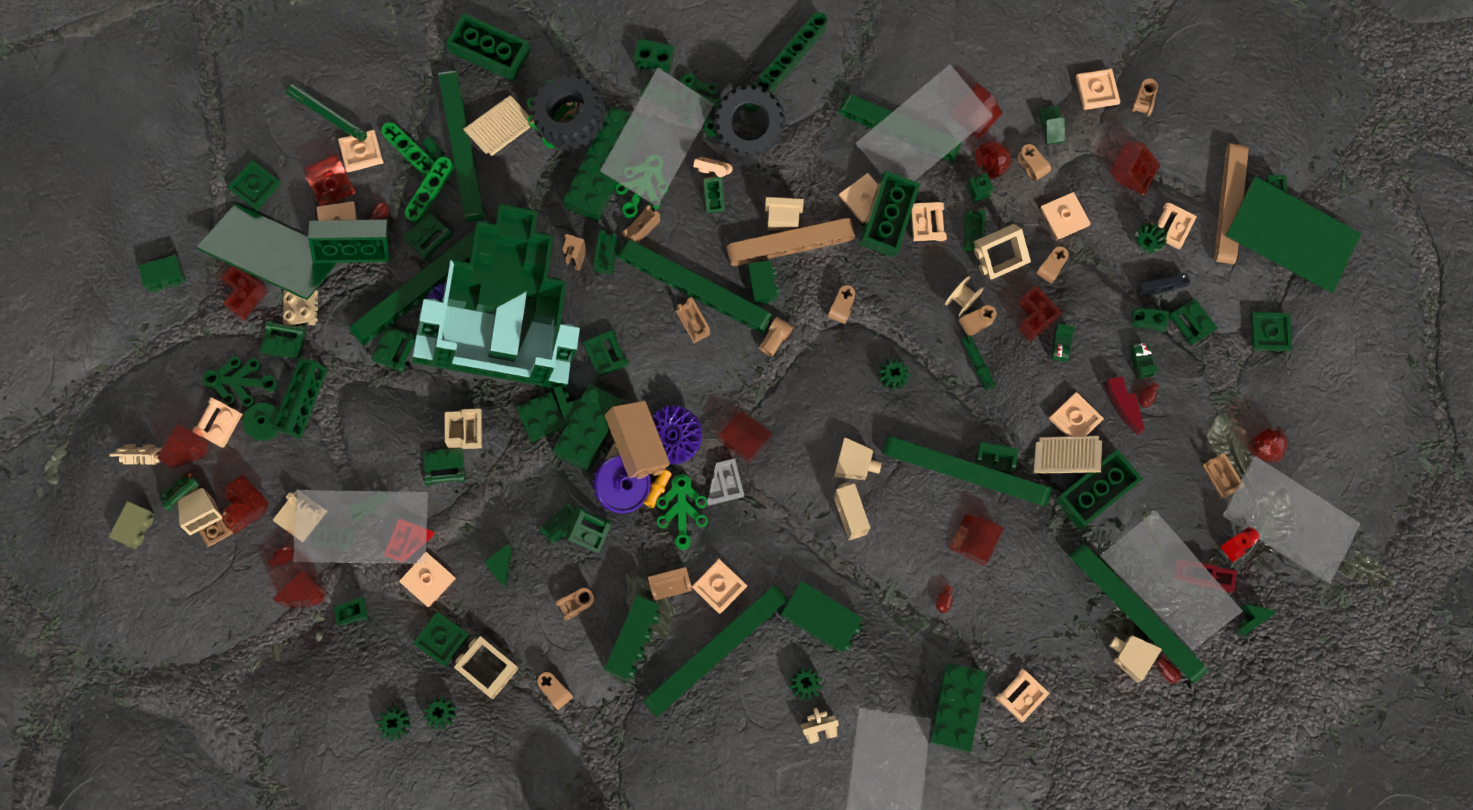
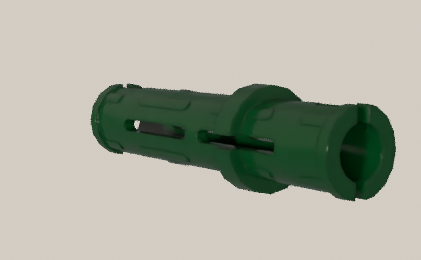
M972 335L967 336L970 344H968L966 338H963L961 343L976 370V376L980 378L985 391L990 390L987 382H989L993 389L996 387V384L989 373L990 368L985 365Z

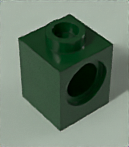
M987 173L970 178L967 184V190L973 203L990 198L994 190Z

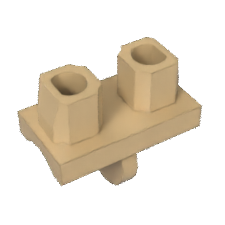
M813 708L814 714L807 716V723L800 724L801 730L809 744L819 741L817 732L825 730L827 738L837 737V726H839L835 715L828 716L826 711L819 713L818 708Z

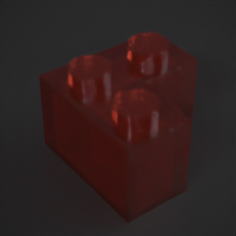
M231 266L221 277L224 283L234 290L223 303L224 306L244 321L266 296L267 290L247 273L234 266Z
M1037 285L1026 293L1019 302L1020 306L1030 316L1021 322L1018 330L1031 343L1056 322L1062 314L1060 309Z
M244 475L227 485L225 496L232 504L224 509L222 521L236 534L266 514L269 502Z

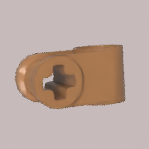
M1145 79L1134 100L1132 112L1139 111L1147 116L1151 115L1158 89V84L1155 80ZM1144 88H1149L1151 92L1146 91Z
M1024 145L1018 154L1017 160L1031 180L1036 182L1051 171V166L1034 145Z
M1056 247L1036 274L1052 284L1069 257L1067 249Z
M846 285L840 288L828 318L846 324L855 298L853 287ZM846 293L849 294V296L847 297V299L844 298V296L846 295Z
M986 305L963 316L958 321L967 336H973L991 325L996 318L997 312L994 307ZM984 313H985L986 315H989V314H990V318L984 317V316H983Z
M582 588L561 598L555 604L560 607L564 615L563 619L566 621L591 607L595 602V597L589 589ZM584 593L590 595V599L586 603L580 601V597Z
M545 672L538 677V686L557 710H560L573 698L563 684L551 673ZM543 678H546V679L551 678V679H552V680L550 681L551 686L548 687L547 685H545V686L543 687L542 684H543L544 682H543L542 679H543Z

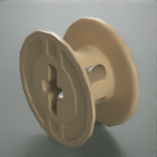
M970 276L962 281L945 303V305H948L954 300L962 306L959 317L969 309L984 289L982 287L974 293L968 288L966 284Z

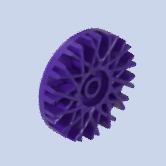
M666 406V408H662L661 412H655L656 415L652 416L654 417L653 422L670 464H680L688 461L695 455L702 440V429L698 418L690 410L679 406Z
M620 455L610 456L611 458L605 459L604 462L600 463V468H597V473H594L596 477L592 481L594 483L592 488L595 489L596 493L594 495L597 496L596 500L600 501V505L611 512L629 513L635 511L643 505L644 500L649 494L651 486L650 475L648 474V476L637 479V477L629 478Z

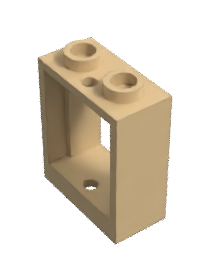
M1015 224L974 241L976 247L974 253L980 261L979 270L983 276L985 275L990 280L1031 262L1023 231ZM1011 239L1015 258L992 267L987 249Z
M849 483L839 485V489H836L833 498L848 541L867 535L870 525L856 485H850Z
M480 636L478 639L474 638L468 646L470 649L465 655L462 653L456 659V666L454 668L491 699H494L519 668ZM482 645L507 665L488 689L463 669Z

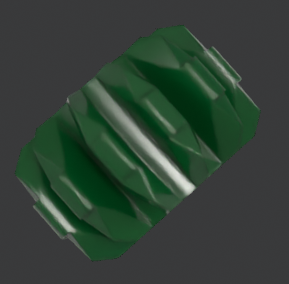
M1150 221L1143 223L1137 229L1134 241L1139 243L1138 247H1142L1144 252L1149 251L1152 254L1155 251H1161L1166 245L1168 234L1163 232L1165 227H1159V222L1153 224Z
M894 358L893 363L887 359L886 364H881L880 366L882 370L878 371V375L882 376L879 382H886L884 388L890 385L892 391L895 390V386L901 390L902 384L907 385V379L911 376L907 372L909 371V366L903 367L905 362L901 361L899 364L897 363V358ZM894 372H896L897 375L892 377L891 373L893 374Z
M803 666L800 667L801 674L794 670L793 674L796 678H789L790 682L795 683L790 685L789 689L796 688L797 690L793 693V696H797L800 692V700L804 699L805 694H807L808 700H812L811 693L817 697L819 693L815 689L821 690L823 687L816 684L822 681V677L815 679L819 672L816 670L811 674L812 667L810 666L807 672H805ZM805 678L809 679L808 683L811 684V687L803 688V684L800 681H804Z
M435 696L433 697L434 704L430 701L426 702L430 708H423L422 711L428 713V715L422 718L423 720H429L427 722L428 727L434 724V730L437 731L441 725L442 730H446V722L450 726L453 725V722L449 720L450 717L457 718V715L451 714L457 708L456 706L450 707L453 702L451 699L445 703V696H442L440 701ZM437 709L444 711V714H441V718L435 716V713H438Z
M395 706L392 712L391 708L388 707L386 708L387 715L382 712L379 714L383 717V720H377L376 723L382 724L381 727L377 728L378 732L384 731L381 736L385 739L389 735V741H393L394 737L397 740H401L400 733L408 735V732L404 729L405 727L411 728V724L405 722L409 721L411 717H404L406 710L403 709L399 712V707ZM391 720H398L396 728H390L392 726L390 724Z

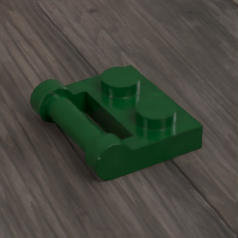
M429 213L403 236V239L426 261L430 258L429 255L447 238L450 239L453 234ZM439 231L442 233L429 246L422 249Z
M1196 298L1171 313L1168 317L1171 321H1174L1187 338V343L1190 347L1218 329ZM1180 315H1182L1185 318V320L1189 323V325L1195 331L1197 336L1193 335V333L1190 331L1187 325L1180 318Z
M267 320L260 352L266 355L299 360L306 334V326H292ZM273 331L297 334V338L273 335Z
M386 326L372 361L396 371L404 372L406 368L404 365L415 343L416 336ZM403 339L407 342L398 362H393Z
M615 330L608 331L583 342L598 378L630 365L619 346ZM606 340H609L618 361L613 363L604 344Z
M462 448L424 452L426 486L441 482H465L464 453ZM458 469V473L432 476V471Z
M190 472L180 475L171 488L168 487L161 493V497H159L161 505L170 512L180 499L193 488L196 489L200 484Z
M578 506L574 510V518L564 539L599 554L611 527V521L606 518H599L587 512L585 508ZM585 519L600 527L599 532L582 525V520Z

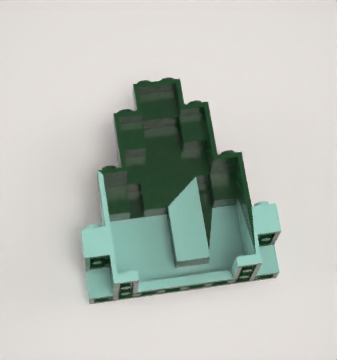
M499 204L495 225L488 221H477L469 263L460 259L450 260L442 302L436 299L423 300L412 357L413 364L550 388L561 386L562 390H565L568 384L570 363L577 350L580 328L572 324L561 325L566 281H562L559 278H548L553 236L545 232L535 233L537 211H533L530 208H517L510 204Z

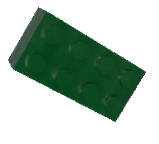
M465 13L460 17L446 42L449 53L511 81H515L531 52L528 41Z
M885 171L880 176L858 245L894 257L899 252L920 183Z
M387 220L309 221L308 242L312 263L390 261V240Z
M589 384L553 449L554 455L589 473L611 432L605 414L612 407L624 405V401Z
M1117 449L1101 462V472L1087 473L1061 494L1055 502L1076 527L1082 530L1142 481L1143 478Z
M638 595L636 596L604 668L606 674L627 683L630 679H634L638 670L636 664L638 660L642 661L646 652L644 648L645 643H650L654 634L652 627L654 624L657 625L662 614L659 604Z
M950 663L944 665L929 744L966 753L972 751L986 672Z

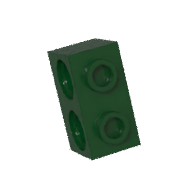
M638 39L634 54V66L641 70H655L661 74L670 73L674 58V46ZM643 54L649 55L646 58L641 57ZM660 58L667 59L665 61H659Z

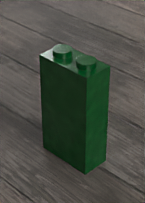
M803 581L799 584L780 616L840 654L844 650L848 652L853 643L850 640L854 633L858 635L863 627V624L860 623L863 619L862 617Z

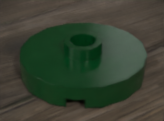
M258 403L251 406L243 417V428L246 434L260 442L275 438L278 432L272 430L279 410L267 403ZM260 419H265L263 424H259Z

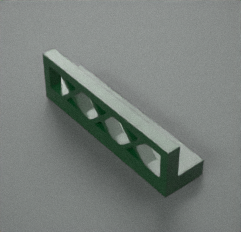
M299 358L272 430L301 440L327 373V368L314 360ZM317 368L320 371L318 377L315 379L314 373ZM309 387H311V389H312V392H311V395H310V396H308V393H307ZM302 405L305 406V410H304V413H303V414H301V411H300ZM295 423H298V428L295 433L292 430L294 428Z

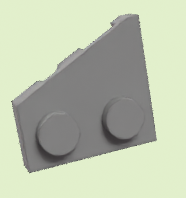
M735 459L716 463L707 500L708 506L744 497Z

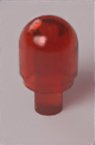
M383 202L378 203L372 209V217L369 220H384L390 212L389 206Z
M1153 382L1149 388H1145L1138 398L1140 406L1144 408L1152 406L1157 398L1158 384Z
M288 545L283 546L275 551L273 554L275 557L267 562L271 568L277 564H286L293 559L295 555L294 549Z
M946 586L944 593L938 595L936 601L938 612L947 613L950 611L953 603V596H951L952 587Z
M1162 658L1156 662L1161 668V675L1169 683H1177L1181 679L1180 671L1173 664H1167Z

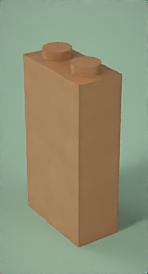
M646 401L612 407L605 414V418L628 477L641 479L648 476V474L659 475L663 473L670 462Z

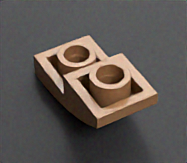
M235 508L222 514L223 518L198 531L207 547L225 539L245 525Z

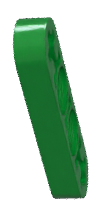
M391 122L384 124L381 132L385 140L416 170L426 177L429 170H425L422 162L424 161L431 168L435 162L397 125ZM388 129L391 131L393 130L394 134L397 136L395 139L393 135L387 133ZM406 140L408 144L406 147L400 148L398 147L399 141ZM414 152L420 153V158L417 160H412L410 156Z
M440 157L436 160L408 204L405 215L410 221L419 222L423 219L449 178L454 165L448 158ZM441 164H447L448 168L442 169ZM438 171L443 175V177H441L439 174L435 172ZM433 177H437L439 183L437 186L432 187L430 180ZM423 193L429 194V199L426 202L420 201V196ZM416 202L419 203L421 206H424V207H423V208L418 207V206L416 205ZM411 211H416L418 215L412 217Z

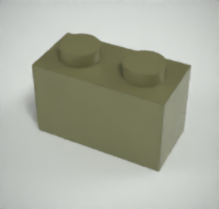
M127 501L109 538L137 549L144 540L145 531L153 523L154 514Z

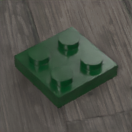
M251 160L227 188L254 210L258 211L281 186V182Z
M1252 312L1250 314L1252 350H1292L1290 313Z
M552 392L516 407L531 443L566 427Z
M437 611L413 644L446 668L470 635Z

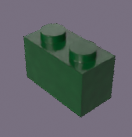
M176 255L138 265L143 286L149 292H159L162 288L169 286L177 287L181 283L186 282L182 262Z
M771 260L748 264L754 304L776 302L777 295H780L779 285L775 284L774 281L777 274L775 266L771 265Z

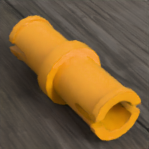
M664 469V472L657 476L654 483H651L649 494L644 500L646 506L654 508L657 499L664 493V487L672 475L669 471Z

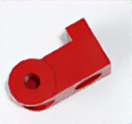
M1248 527L1229 539L1220 548L1233 563L1246 553L1244 549H1249L1258 542L1259 533L1256 529Z

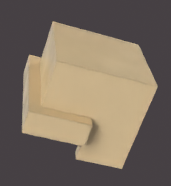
M766 197L765 211H769L768 231L798 229L799 213L803 212L804 199Z
M481 409L445 412V443L449 449L482 448Z

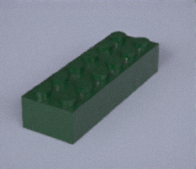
M613 106L608 110L606 120L602 123L604 127L601 132H597L598 136L593 140L563 200L565 209L598 223L645 130L644 119Z

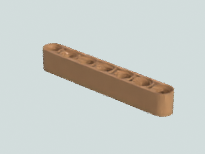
M1229 143L1226 148L1214 254L1215 262L1234 265L1237 260L1239 244L1225 237L1244 198L1249 149L1246 145Z
M845 218L731 243L726 248L730 264L738 266L848 242L855 239L856 236L851 219Z

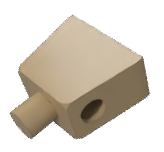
M844 438L834 477L865 480L868 471L879 474L882 463L871 460L873 450Z
M193 488L187 493V496L178 501L179 524L189 535L223 518L214 499L204 488Z
M1115 636L1109 647L1118 652L1114 662L1137 683L1143 681L1162 650L1134 636L1128 637L1125 642Z

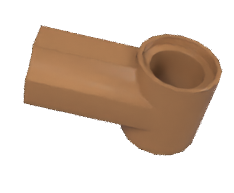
M776 317L759 349L766 355L773 357L783 340L785 341L790 335L793 326Z

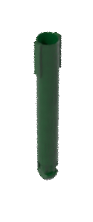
M291 84L286 90L287 95L304 104L347 134L357 138L358 141L361 142L367 139L365 130L299 86Z

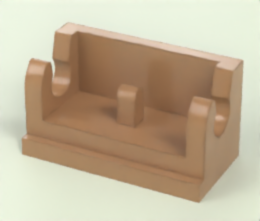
M648 205L634 222L622 231L621 235L626 240L629 239L639 244L660 222V213L657 211L653 212Z
M566 234L563 246L564 254L568 251L566 264L568 265L570 259L574 258L575 269L580 271L586 255L584 239Z
M691 297L687 299L686 304H679L677 306L676 314L694 344L709 336L710 328Z
M1225 453L1202 465L1221 499L1244 487Z
M686 567L648 577L654 601L692 591Z

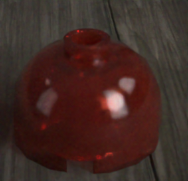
M989 141L981 144L980 148L976 150L978 168L983 167L989 179H996L1008 171L1011 165V153L1001 142Z
M1276 426L1277 430L1273 431L1271 428L1262 431L1252 439L1254 443L1251 446L1247 445L1249 452L1255 459L1264 463H1277L1284 458L1283 455L1288 449V438L1281 427Z

